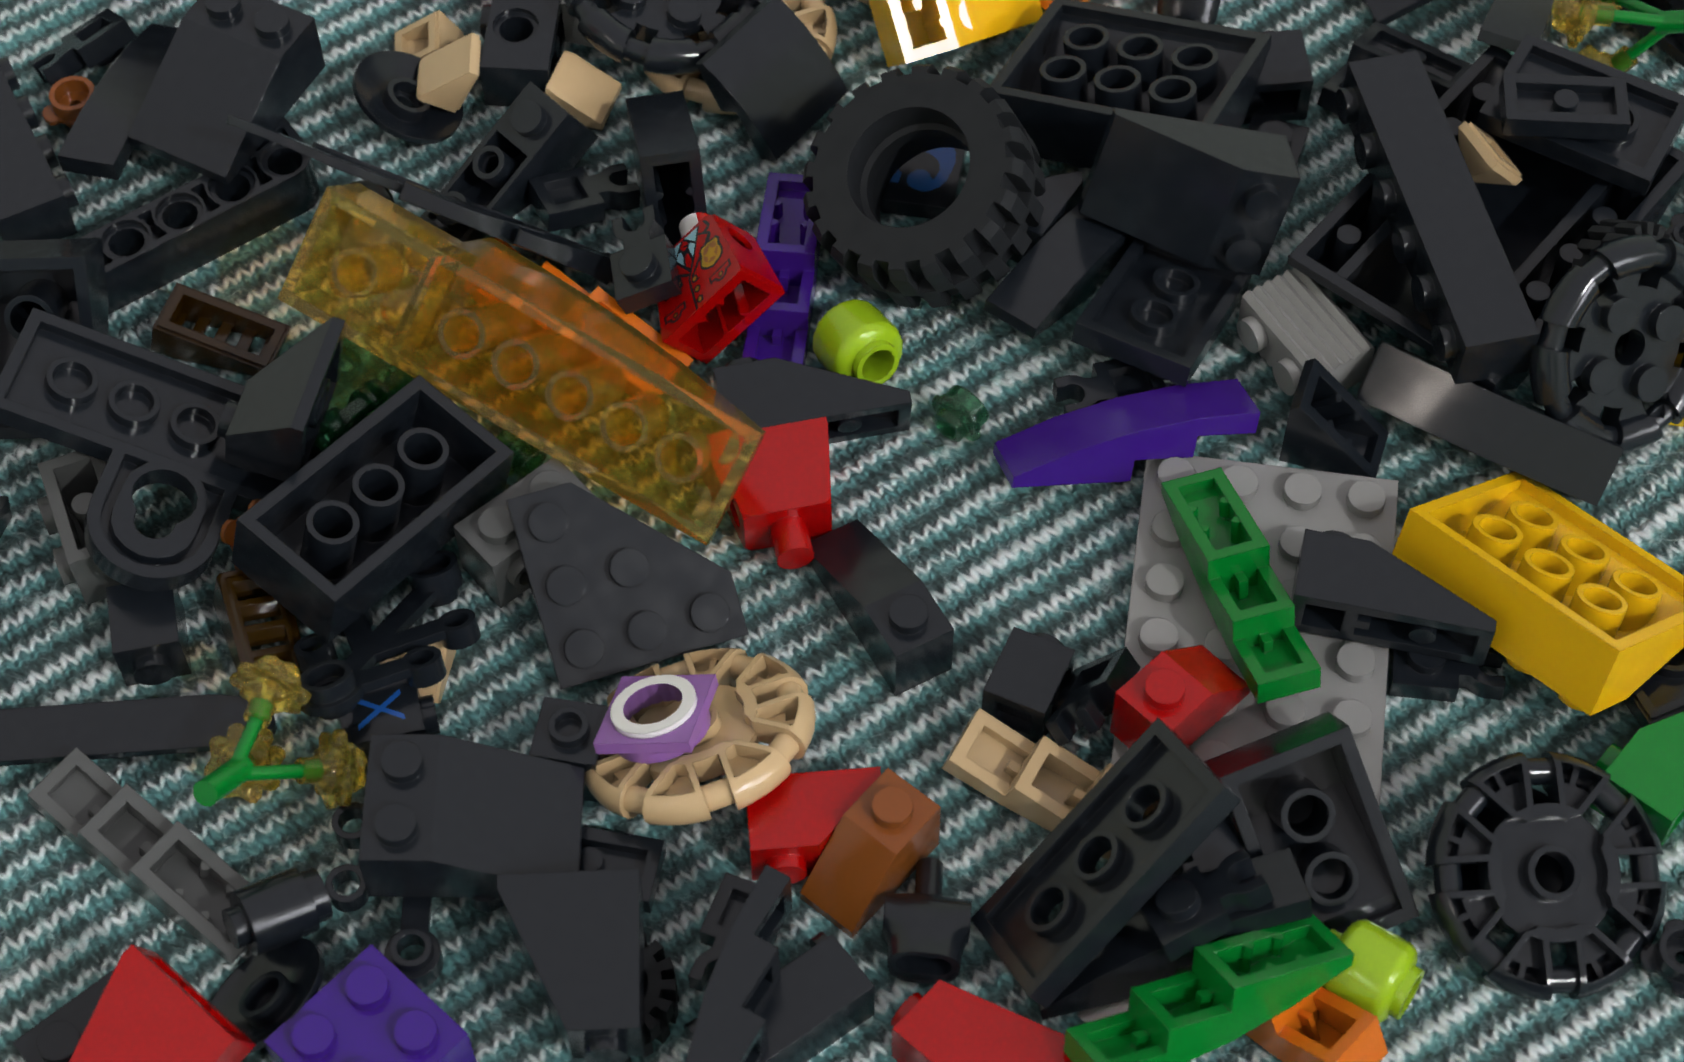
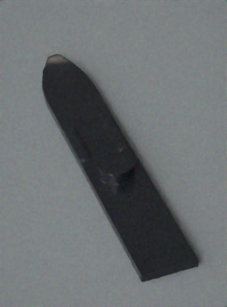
M207 694L0 709V766L61 762L76 747L91 760L236 748L255 705L249 706L247 699L239 696ZM267 712L254 743L276 733V720L271 713Z

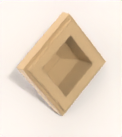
M1464 121L1458 127L1459 148L1474 182L1516 186L1523 180L1520 177L1522 175L1493 137L1472 122Z

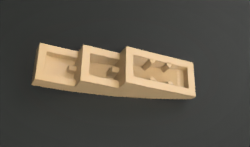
M979 708L970 718L941 769L1000 805L1052 832L1110 770L1113 764L1109 763L1102 771H1099L1045 735L1035 744ZM1152 804L1146 809L1143 819L1154 809ZM1112 850L1105 853L1102 857L1109 860Z

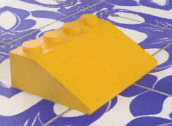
M1514 471L1410 508L1392 555L1496 620V630L1490 647L1502 654L1511 667L1524 674L1532 675L1556 692L1559 699L1568 707L1592 716L1626 700L1684 648V575L1544 484Z

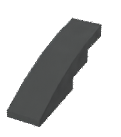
M77 747L27 795L28 803L78 846L172 921L231 964L247 949L246 946L237 949L231 942L223 922L222 910L231 907L229 901L231 891L250 883L182 823L177 821L175 824H172L127 783L121 787Z

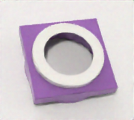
M716 674L622 676L593 742L596 754H619L631 762L650 764L668 761L684 753H692L694 747L704 738L710 727L711 715L709 708L719 685ZM671 700L682 701L679 708L671 716L659 722L636 724L629 721L632 715L651 704Z

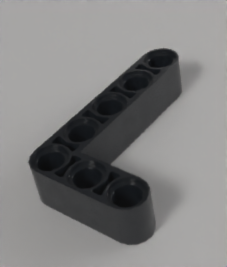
M285 117L273 129L276 132L304 142ZM265 139L228 185L202 175L80 237L102 239L108 291V315L314 207L319 199L320 189L312 158Z

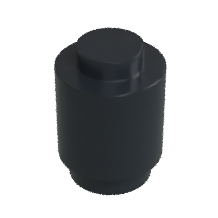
M291 867L233 890L229 894L231 907L222 910L226 931L235 948L239 949L246 946L255 957L319 931L320 923L331 919L333 916L328 891L319 873L313 867L302 871Z

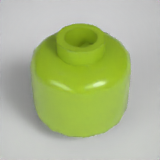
M852 299L837 304L820 319L813 334L812 349L820 364L827 371L883 384L896 372L903 352V340L897 327L879 309L865 300Z
M1367 919L1355 921L1348 926L1343 934L1332 928L1330 931L1354 953L1353 965L1322 987L1376 1015L1379 1024L1389 1016L1399 1020L1413 1000L1425 973L1423 969L1416 966L1417 951L1415 946Z

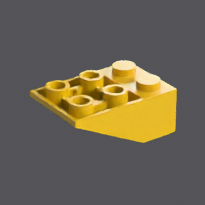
M868 0L887 67L911 63L1037 22L1043 15L1040 0Z

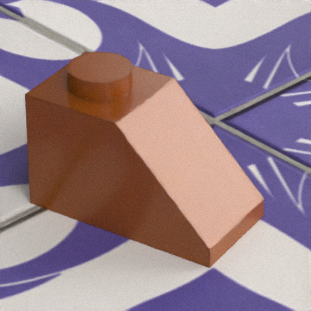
M887 768L842 816L801 889L800 899L849 937L853 938L884 905L885 894H894L916 870L917 862L922 858L928 857L939 845L941 807L891 769Z

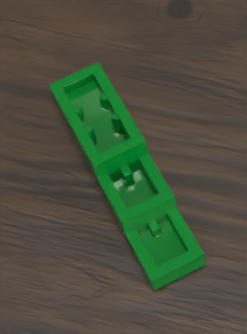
M1222 468L1162 482L1161 493L1184 553L1228 650L1256 702L1260 704L1321 687V667L1295 626V605L1270 566V545Z
M1312 914L1311 918L1254 930L1194 947L1191 971L1130 988L1128 1011L1067 1028L1063 1052L1072 1062H1189L1232 1042L1293 1007L1352 966L1354 953L1314 914Z

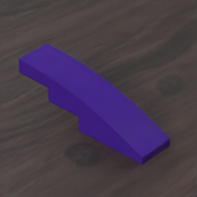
M773 172L768 174L756 241L782 284L785 294L747 328L742 358L751 357L757 360L778 358L803 365L806 363L821 244L812 231L814 223L805 212L803 198L805 193L810 192V190L803 183V175Z
M1238 379L1190 383L1186 387L1174 385L1116 397L1050 418L995 442L993 454L1012 488L1131 481L1135 460L1193 457L1198 436L1256 433L1261 412Z

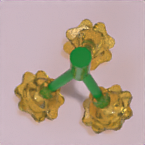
M1554 0L1551 10L1553 15L1551 20L1552 28L1563 33L1567 37L1568 47L1574 49L1579 43H1582L1584 35L1590 32L1593 26L1610 27L1612 22L1654 26L1651 32L1630 48L1622 46L1613 54L1604 51L1599 52L1590 44L1578 52L1580 55L1623 72H1628L1637 65V57L1667 34L1684 33V10L1662 11L1639 0ZM1623 7V8H1626V9H1628V10H1630V11H1624V10H1619V9H1621V8Z
M264 655L254 663L241 662L237 668L238 672L231 674L229 682L234 687L240 689L239 695L248 702L243 714L247 724L244 726L241 723H234L228 728L227 737L218 735L211 738L209 742L211 758L204 768L205 777L195 783L193 787V795L197 802L202 806L210 807L222 798L239 796L249 803H257L262 798L263 789L273 791L280 786V779H295L300 785L314 784L315 792L317 795H321L325 808L328 810L335 809L338 805L341 807L350 806L352 794L362 789L366 783L367 775L365 768L367 758L364 751L355 744L348 743V736L344 729H336L333 733L322 732L320 734L319 747L314 750L312 757H299L296 759L295 764L281 765L286 758V752L283 747L277 745L270 746L274 740V734L267 727H269L274 713L300 714L303 705L309 702L311 694L301 686L299 669L292 662H284L274 655Z

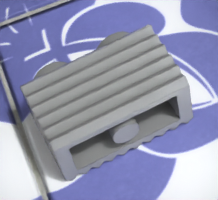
M1295 268L1292 270L1287 269L1283 275L1277 274L1272 281L1267 280L1262 286L1257 285L1252 291L1247 290L1242 296L1237 322L1238 336L1249 352H1259L1261 358L1266 359L1268 366L1272 367L1278 386L1285 394L1289 396L1295 394L1305 361L1314 358L1346 389L1363 381L1373 359L1375 348L1315 280Z

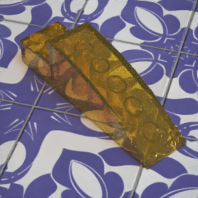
M360 183L326 187L277 298L320 324L325 323L331 317L346 320L344 331L346 339L414 378L419 375L422 376L445 396L706 546L711 543L766 431L677 358L612 312L541 266L492 237L462 242Z

